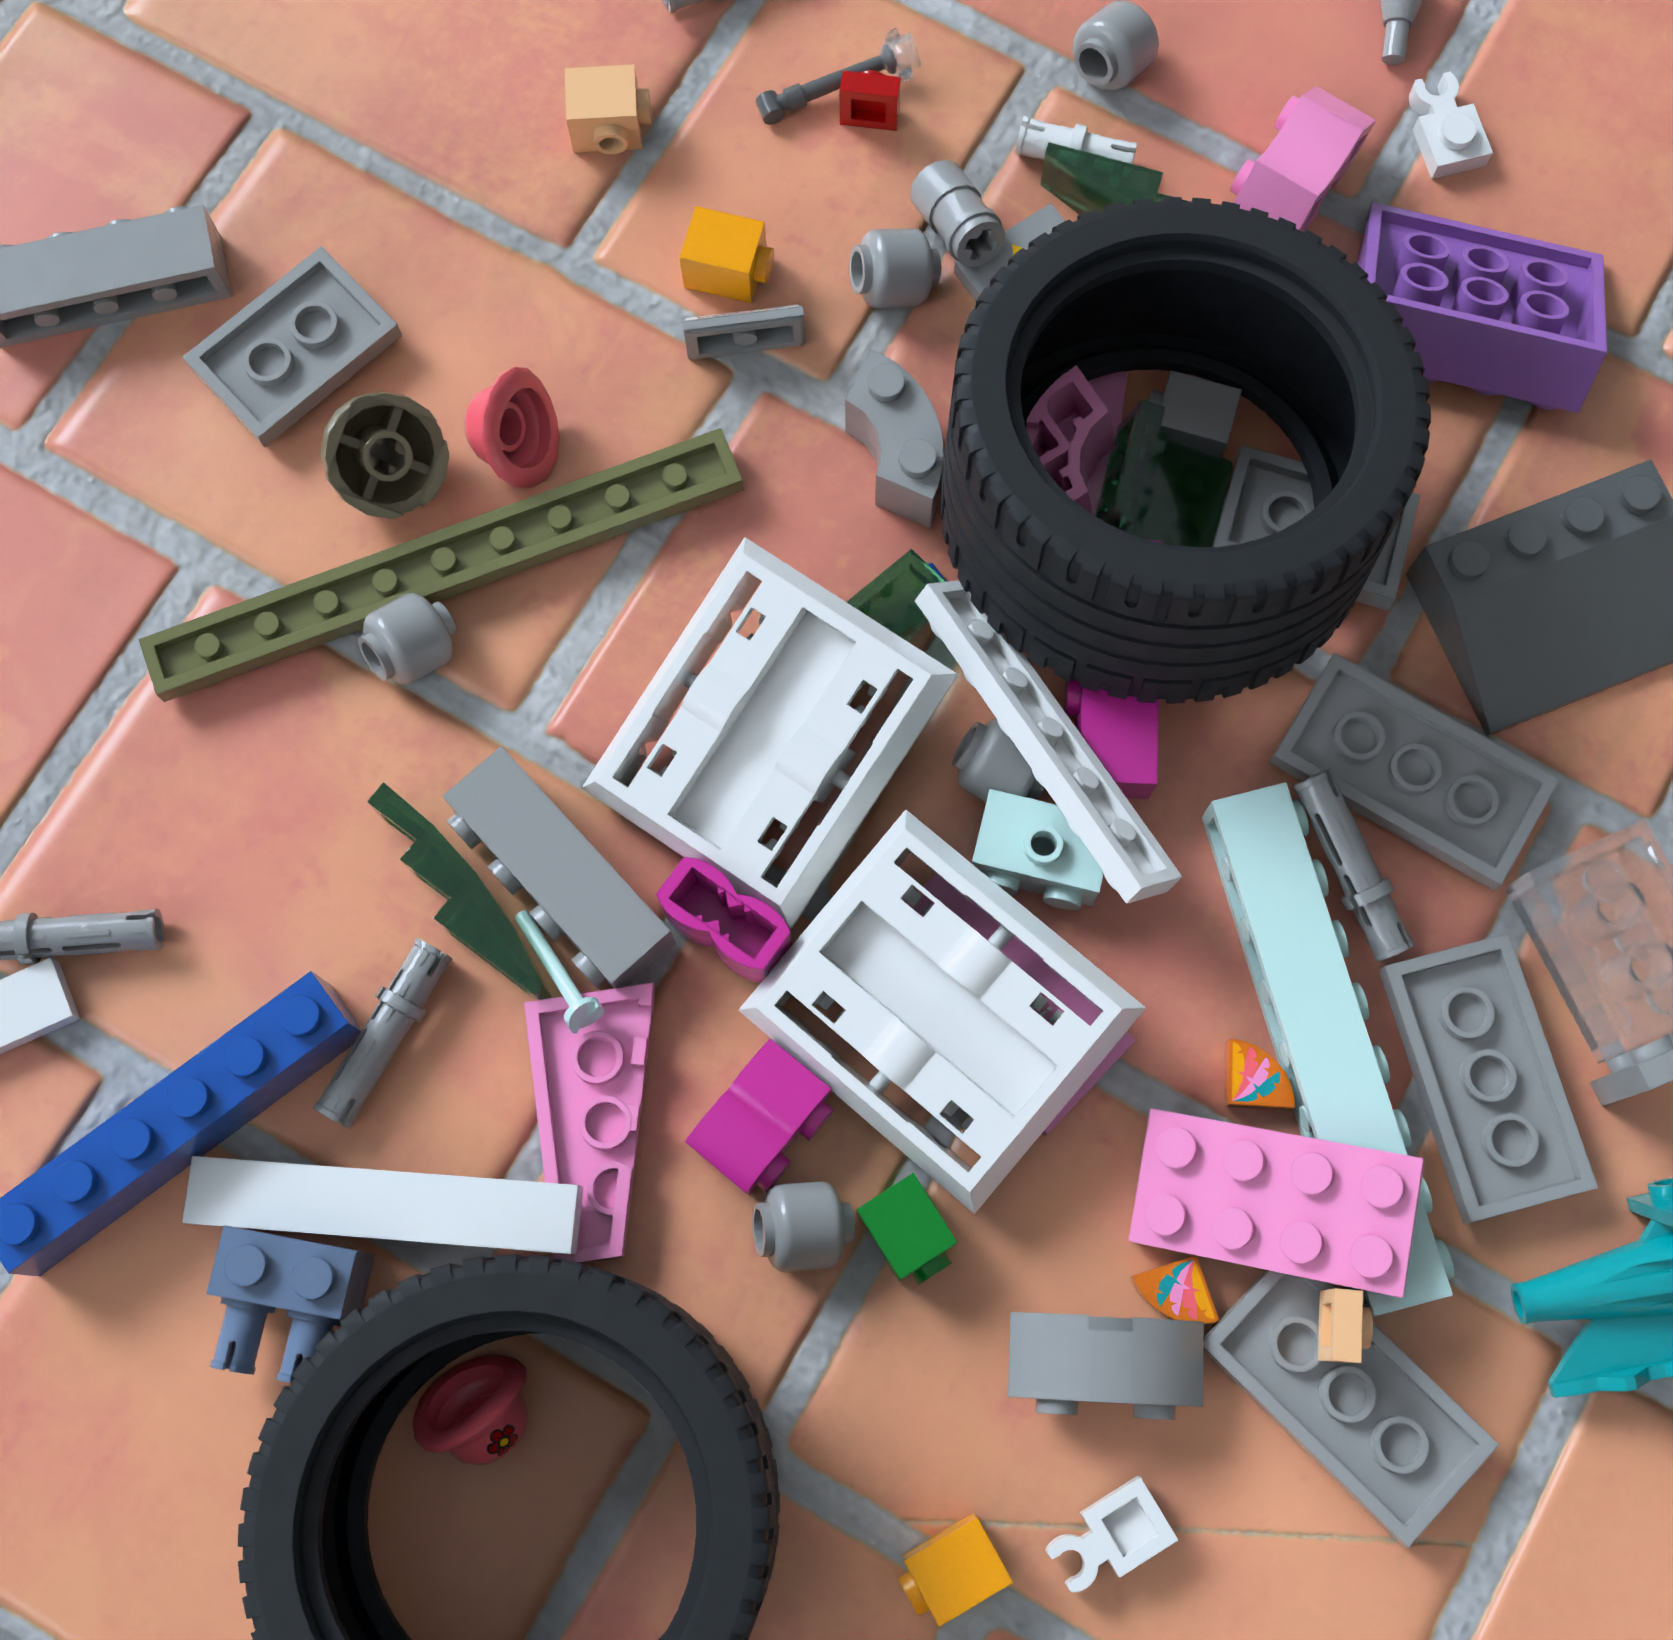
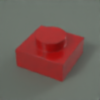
M843 70L839 90L840 125L897 131L900 112L901 77L888 76L874 70L862 72Z

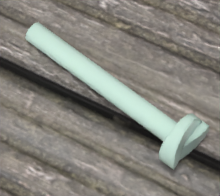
M523 910L515 916V920L569 1005L564 1014V1021L571 1032L577 1034L579 1029L599 1020L605 1010L597 998L582 997L538 925L529 914V911Z

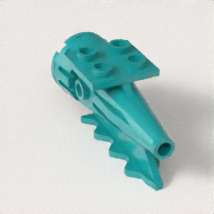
M1673 1178L1650 1182L1647 1184L1649 1193L1626 1198L1629 1211L1651 1219L1637 1241L1528 1281L1511 1285L1513 1306L1519 1321L1523 1325L1543 1321L1587 1319L1548 1380L1550 1394L1554 1398L1582 1395L1597 1391H1632L1639 1389L1651 1380L1673 1377Z

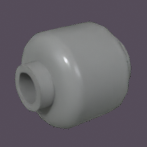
M1115 0L1103 6L1082 23L1074 35L1072 50L1076 69L1086 82L1102 90L1117 91L1128 86L1150 67L1158 54L1159 39L1156 26L1151 17L1140 6L1129 1Z
M913 228L870 230L862 238L861 244L855 245L852 248L849 262L850 281L854 292L861 294L865 302L870 307L875 308L920 306L928 298L932 285L939 283L942 269L938 250L931 249L924 233L919 229Z
M407 593L366 616L363 624L364 635L359 637L358 643L363 657L378 678L382 681L391 678L398 684L410 685L450 661L453 654L451 636L456 634L457 629L451 614L442 603L436 601L431 604L419 594Z
M997 718L990 720L985 725L980 722L973 724L962 739L952 760V765L958 768L957 781L959 786L985 803L987 802L989 789L1035 800L1039 798L1045 789L1036 780L1032 768L1011 738L1001 730Z
M810 1181L776 1184L768 1190L763 1202H758L754 1205L752 1227L757 1254L760 1257H768L772 1267L780 1272L829 1269L840 1260L844 1243H852L854 1240L855 1219L852 1206L849 1202L841 1203L834 1187L827 1182Z

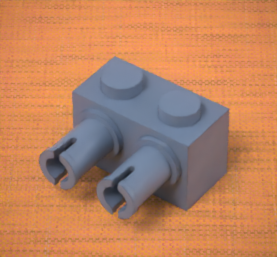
M224 1225L206 1293L222 1297L220 1303L227 1305L214 1358L211 1360L210 1367L220 1370L230 1369V1372L254 1375L256 1370L254 1366L267 1314L275 1313L276 1308L288 1310L286 1316L292 1317L293 1320L281 1369L277 1374L276 1380L292 1383L295 1379L292 1375L305 1357L313 1356L317 1351L315 1345L329 1331H332L333 1325L340 1326V1321L356 1308L362 1309L375 1254Z

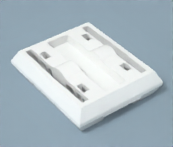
M745 537L584 783L582 789L681 856L699 859L714 866L726 876L737 894L751 896L765 902L778 912L788 928L792 929L958 677V674ZM755 609L761 614L758 622L761 625L754 635L751 633L745 638L738 633ZM743 610L733 626L730 612ZM720 643L721 646L715 653L714 657L712 658L710 663L703 669V667L715 651L716 647ZM901 670L913 678V681L873 740V745L852 777H850L844 771L856 753L848 747L862 725L864 726L878 701L882 699L888 690L887 687L897 672ZM868 683L870 687L867 694L872 699L866 708L860 704L856 709H853L849 704L862 684ZM683 700L680 709L678 710V712L676 713V715H675L674 718L672 719L671 723L669 724L668 721L670 720V718L672 717L673 713L675 712V710L677 709V707L679 706V704H680L681 701ZM658 741L647 758L645 743ZM665 745L673 750L672 756L674 758L668 767L664 766L659 772L650 769ZM834 786L841 789V794L821 824L816 827L780 884L776 885L764 877L773 861L777 859L783 850L784 844L790 835L794 833L800 824L801 818L813 800L824 803ZM776 818L781 822L780 828L785 832L779 841L772 838L767 844L762 843L763 835Z
M905 810L738 1011L828 1085L833 1093L975 1214L1143 1013L1146 1007L915 816ZM910 853L937 875H940L968 901L975 903L1000 924L989 940H986L900 868V865ZM914 887L935 903L934 905L931 904L925 911L924 917L903 901L905 900L914 907L920 900L922 895ZM1013 936L1102 1011L1091 1026L1001 952ZM1041 992L1065 1011L1063 1013L1058 1009L1049 1019L1054 1024L1053 1026L1030 1007L1032 1006L1037 1011H1040L1048 1002L1041 995ZM792 995L879 1070L870 1082L844 1061L841 1055L825 1041H819L812 1036L810 1028L784 1007V1004ZM836 1001L844 1010L834 1023L814 1005H820L825 1010H828ZM894 1082L979 1154L981 1158L973 1168L948 1147L943 1148L934 1140L933 1134L917 1120H913L882 1092L887 1086ZM959 1107L969 1115L961 1125L965 1132L962 1133L943 1117L941 1113L945 1112L952 1117Z

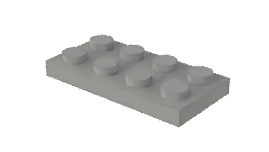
M1336 653L1328 661L1269 762L1301 781L1331 768L1347 807L1493 891L1503 884L1560 780L1556 776Z
M1509 933L1386 965L1381 968L1379 974L1463 1224L1598 1188Z
M1265 1270L1204 1336V1352L1401 1546L1409 1548L1499 1444L1374 1324L1371 1346L1369 1350H1362L1361 1363L1318 1361L1320 1291L1336 1287L1328 1282Z

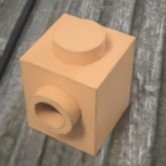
M635 64L564 68L566 122L573 152L618 154L625 150L643 149L642 125H652L651 98L649 88L638 87Z

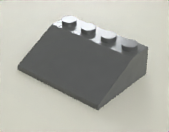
M1651 459L1427 545L1406 573L1487 737L1673 663V499Z

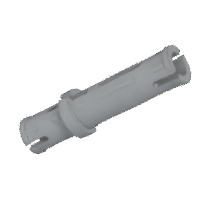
M1332 769L1320 772L1293 785L1302 805L1306 809L1325 854L1340 881L1339 883L1345 894L1341 897V901L1346 911L1353 910L1367 938L1375 961L1391 958L1408 950L1409 947H1413L1415 945L1413 939L1410 937L1405 924H1403L1390 895L1394 888L1389 877L1382 878L1356 821L1339 790L1340 788Z
M159 909L124 913L71 915L55 918H39L35 913H21L17 915L15 920L0 921V960H18L22 965L37 964L41 958L52 956L102 954L132 950H160L163 946L161 941H164V923Z
M416 938L414 946L389 987L381 986L375 997L380 1000L323 1095L315 1103L313 1108L336 1123L339 1121V1124L350 1129L352 1127L353 1121L376 1085L414 1020L420 1023L427 1011L423 1010L422 1007L448 964L452 962V957L442 953L439 949L425 941Z

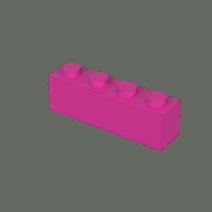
M1150 540L1162 543V540ZM1071 679L1070 682L1066 681L1065 713L1067 715H1075V727L1125 797L1149 799L1157 786L1159 699H1156L1155 703L1139 702L1137 697L1132 696L1121 699L1108 696L1109 691L1099 688L1097 692L1080 687L1081 682Z

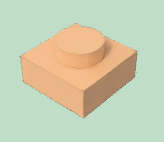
M1337 1288L1321 1290L1319 1298L1318 1361L1361 1363L1362 1350H1369L1373 1336L1372 1312L1369 1307H1363V1291Z

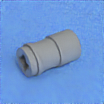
M950 160L936 161L926 166L917 175L910 191L912 203L931 229L945 241L946 249L950 255L967 267H979L990 262L1003 247L1005 232L999 217L992 209L986 207L981 199V194L958 164Z

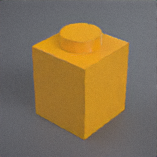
M695 206L679 257L684 288L752 304L758 282L765 284L768 282L774 260V248L767 247L765 222Z
M974 1512L904 1553L903 1559L909 1572L898 1578L918 1617L931 1611L939 1627L1013 1583Z

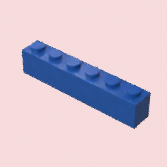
M310 971L0 1198V1262L9 1274L40 1277L189 1167L192 1156H204L350 1048L363 1029L333 987Z

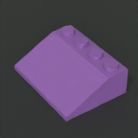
M1371 202L1357 264L1369 275L1367 280L1370 283L1376 282L1388 296L1386 299L1388 305L1394 304L1404 319L1401 325L1403 328H1409L1416 342L1414 352H1419L1423 361L1425 371L1422 377H1426L1428 382L1440 380L1470 387L1477 393L1487 396L1499 394L1529 401L1542 409L1554 410L1559 408L1579 413L1607 354L1603 255Z

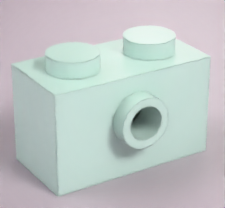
M989 789L971 864L1009 895H1016L1018 889L1043 894L1044 903L1060 909L1080 910L1081 904L1093 906L1100 892L1104 872L1083 841L1070 829L1068 820L1056 804Z

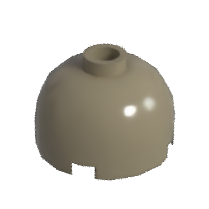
M377 391L353 397L334 411L323 430L320 456L327 481L343 501L366 515L392 519L404 516L402 513L410 512L419 505L423 507L434 499L446 479L450 455L447 441L443 439L441 428L436 423L437 420L430 410L405 395Z

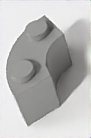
M870 348L845 399V432L862 442L877 462L875 505L931 528L939 503L944 456L943 438L936 412L926 393L906 370L887 356Z
M1010 1312L1008 1397L1035 1398L1036 1413L1077 1415L1078 1401L1133 1404V1418L1175 1420V1406L1203 1407L1204 1322L1139 1317L1114 1318L1079 1314Z

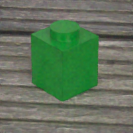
M914 1173L856 1209L857 1216L898 1282L912 1275L916 1283L920 1285L952 1264L945 1252L954 1247L958 1242Z

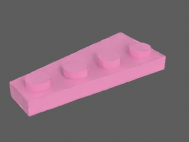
M654 983L582 993L583 998H597L605 1011L599 1020L579 1029L577 1034L572 1033L564 1021V1014L569 1005L563 996L524 1002L544 1179L546 1183L583 1186L576 1255L553 1253L556 1259H565L583 1264L625 1257L656 990Z

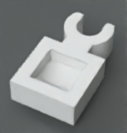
M1451 72L1443 73L1437 86L1439 96L1432 95L1426 90L1422 78L1415 80L1409 93V104L1420 117H1418L1414 125L1413 133L1431 179L1486 166L1493 154L1474 103L1457 107L1455 98L1459 91V84L1456 77Z
M1136 1476L1079 1512L1090 1531L1080 1537L1074 1534L1057 1536L1047 1545L1045 1551L1051 1559L1060 1556L1067 1550L1079 1552L1082 1558V1567L1076 1575L1071 1576L1064 1582L1068 1590L1073 1593L1088 1588L1097 1576L1098 1566L1108 1560L1115 1574L1120 1578L1177 1542L1178 1538L1142 1478Z

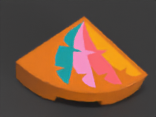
M1228 1039L1226 1041L1225 1107L1292 1110L1295 1108V1099L1290 1081L1282 1067L1270 1054L1246 1041Z
M1197 1255L1130 1276L1141 1298L1164 1316L1173 1320L1201 1321L1204 1324L1219 1321Z

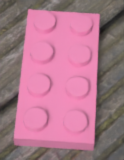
M1150 1108L1128 1241L1403 1298L1405 1296L1425 1159Z

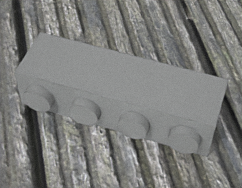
M204 205L194 207L179 206L171 208L165 213L134 220L118 219L102 227L74 233L58 232L46 239L18 245H0V348L232 297L221 235Z
M502 746L442 796L455 813L446 822L471 850L480 842L496 858L488 866L489 870L512 895L521 888L525 890L537 904L529 914L554 942L564 934L579 950V953L571 961L596 989L605 981L613 989L629 986L676 944L668 927Z

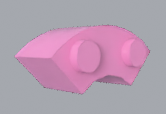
M1317 86L1302 94L1300 98L1293 95L1284 106L1275 123L1274 128L1279 130L1278 135L1256 162L1248 159L1237 174L1230 189V192L1237 195L1234 203L1240 204V209L1250 211L1251 208L1268 212V217L1278 220L1279 217L1295 223L1296 229L1304 232L1318 214L1319 207L1332 184L1337 186L1377 120Z
M1076 365L1058 378L1039 398L1026 420V431L1033 449L1053 480L1071 499L1093 514L1087 489L1088 481L1098 461L1115 447L1110 411Z

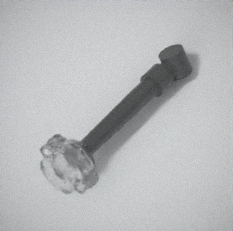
M894 28L885 35L879 56L803 85L797 83L783 89V93L778 95L773 90L761 93L756 98V105L764 123L769 125L775 124L784 118L785 111L790 110V112L807 106L809 101L840 89L843 70L854 72L866 70L880 72L886 70L893 76L901 77V81H908L914 78L912 70L921 66L916 44L910 32L900 35L898 29Z

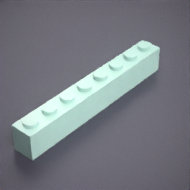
M1286 782L1212 801L1201 818L1278 1063L1286 1073L1295 1099L1293 1111L1301 1136L1407 1155L1406 1148L1411 1146L1409 1127L1402 1112L1399 1109H1392L1385 1087V1084L1390 1081L1388 1063L1382 1049L1378 1045L1372 1046L1364 1023L1365 1020L1369 1019L1368 1002L1361 985L1358 982L1351 983L1344 958H1347L1349 955L1346 934L1338 920L1331 921L1324 897L1328 896L1329 892L1328 881L1321 862L1318 859L1311 860L1304 838L1309 833L1308 819L1299 799L1292 800ZM1423 1177L1405 1296L1400 1298L1349 1287V1290L1363 1291V1307L1371 1309L1372 1317L1453 1296L1448 1281L1454 1279L1453 1262L1444 1242L1434 1238L1427 1216L1433 1209L1432 1199Z

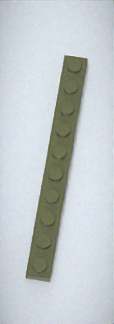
M719 428L138 640L155 693L163 702L363 630L365 618L369 613L403 594H419L431 604L436 601L445 600L744 490L743 480L724 433Z

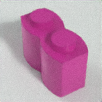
M683 857L656 893L666 918L680 934L695 943L715 947L721 960L732 971L750 981L761 983L792 946L790 930L778 912L759 899L736 894L734 887L726 876L717 868L702 860Z
M770 1038L744 1067L728 1090L700 1120L685 1142L747 1195H750L757 1186L767 1193L792 1163L784 1155L790 1145L800 1134L810 1141L832 1115L834 1109L826 1104L833 1094L832 1089Z

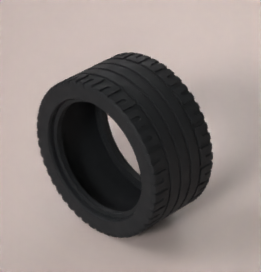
M1163 197L1162 201L1153 202L1152 198L1133 200L1132 205L1125 206L1124 202L1104 207L1102 212L1098 213L1095 209L1078 215L1077 221L1066 220L1053 227L1049 235L1045 232L1030 241L1028 249L1022 248L1008 260L1007 267L1003 266L990 280V287L984 288L978 297L975 309L970 312L966 321L964 334L961 335L955 362L940 491L941 519L943 520L942 530L945 543L949 545L948 555L952 566L958 569L957 577L964 591H970V600L980 614L985 613L988 616L987 623L998 634L1004 633L1007 636L1006 642L1019 653L1024 650L1029 654V660L1044 669L1048 666L1054 670V675L1068 682L1071 679L1081 682L1080 687L1097 692L1099 688L1109 691L1108 696L1121 699L1132 696L1137 697L1139 702L1155 703L1156 699H1165L1167 704L1185 703L1186 699H1194V702L1214 700L1215 695L1220 694L1226 698L1241 694L1243 688L1248 687L1253 690L1265 685L1272 676L1279 678L1290 672L1295 663L1302 664L1314 654L1316 648H1321L1332 637L1335 629L1340 627L1356 602L1416 486L1425 462L1424 455L1428 449L1430 438L1428 427L1431 423V406L1427 403L1430 397L1428 380L1426 377H1422L1425 368L1420 353L1414 352L1416 342L1409 328H1403L1401 324L1404 319L1394 304L1388 305L1386 302L1388 296L1376 282L1370 283L1367 280L1369 275L1356 262L1350 264L1346 260L1347 255L1333 245L1327 247L1322 243L1323 239L1307 229L1305 232L1296 229V224L1281 217L1275 220L1268 217V212L1251 208L1250 211L1240 209V204L1222 201V204L1219 205L1212 204L1211 199L1194 197L1192 201H1182V197ZM1076 365L1087 381L1112 373L1132 370H1172L1242 389L1241 396L1264 411L1281 428L1298 452L1310 481L1314 510L1279 532L1242 544L1221 547H1186L1150 541L1105 523L1071 499L1042 465L1026 431V420L1044 392L1058 378Z
M517 1254L497 1255L491 1258L482 1256L464 1259L463 1265L448 1263L431 1268L427 1274H415L398 1282L399 1288L383 1290L368 1300L369 1305L363 1309L356 1308L340 1321L342 1326L337 1331H329L315 1345L317 1351L313 1356L303 1359L292 1374L295 1378L292 1384L284 1386L273 1406L277 1409L273 1417L266 1418L258 1437L262 1443L259 1451L253 1452L247 1474L251 1475L249 1487L243 1488L240 1510L245 1511L244 1523L238 1524V1547H243V1560L238 1561L240 1583H245L247 1596L243 1597L242 1600L246 1619L252 1618L255 1631L251 1633L253 1640H412L393 1615L383 1596L370 1553L368 1503L371 1482L381 1449L396 1419L411 1398L430 1378L446 1365L465 1353L485 1344L507 1337L539 1333L567 1338L588 1346L612 1359L628 1371L651 1394L664 1411L677 1434L686 1456L696 1504L694 1557L688 1583L679 1608L668 1629L658 1640H749L772 1575L779 1536V1478L776 1459H773L771 1452L773 1445L770 1434L763 1420L759 1404L756 1399H753L748 1389L750 1388L748 1382L724 1347L718 1345L713 1339L714 1336L701 1323H698L691 1317L689 1313L677 1304L671 1303L666 1297L639 1283L582 1263L537 1255H530V1257Z

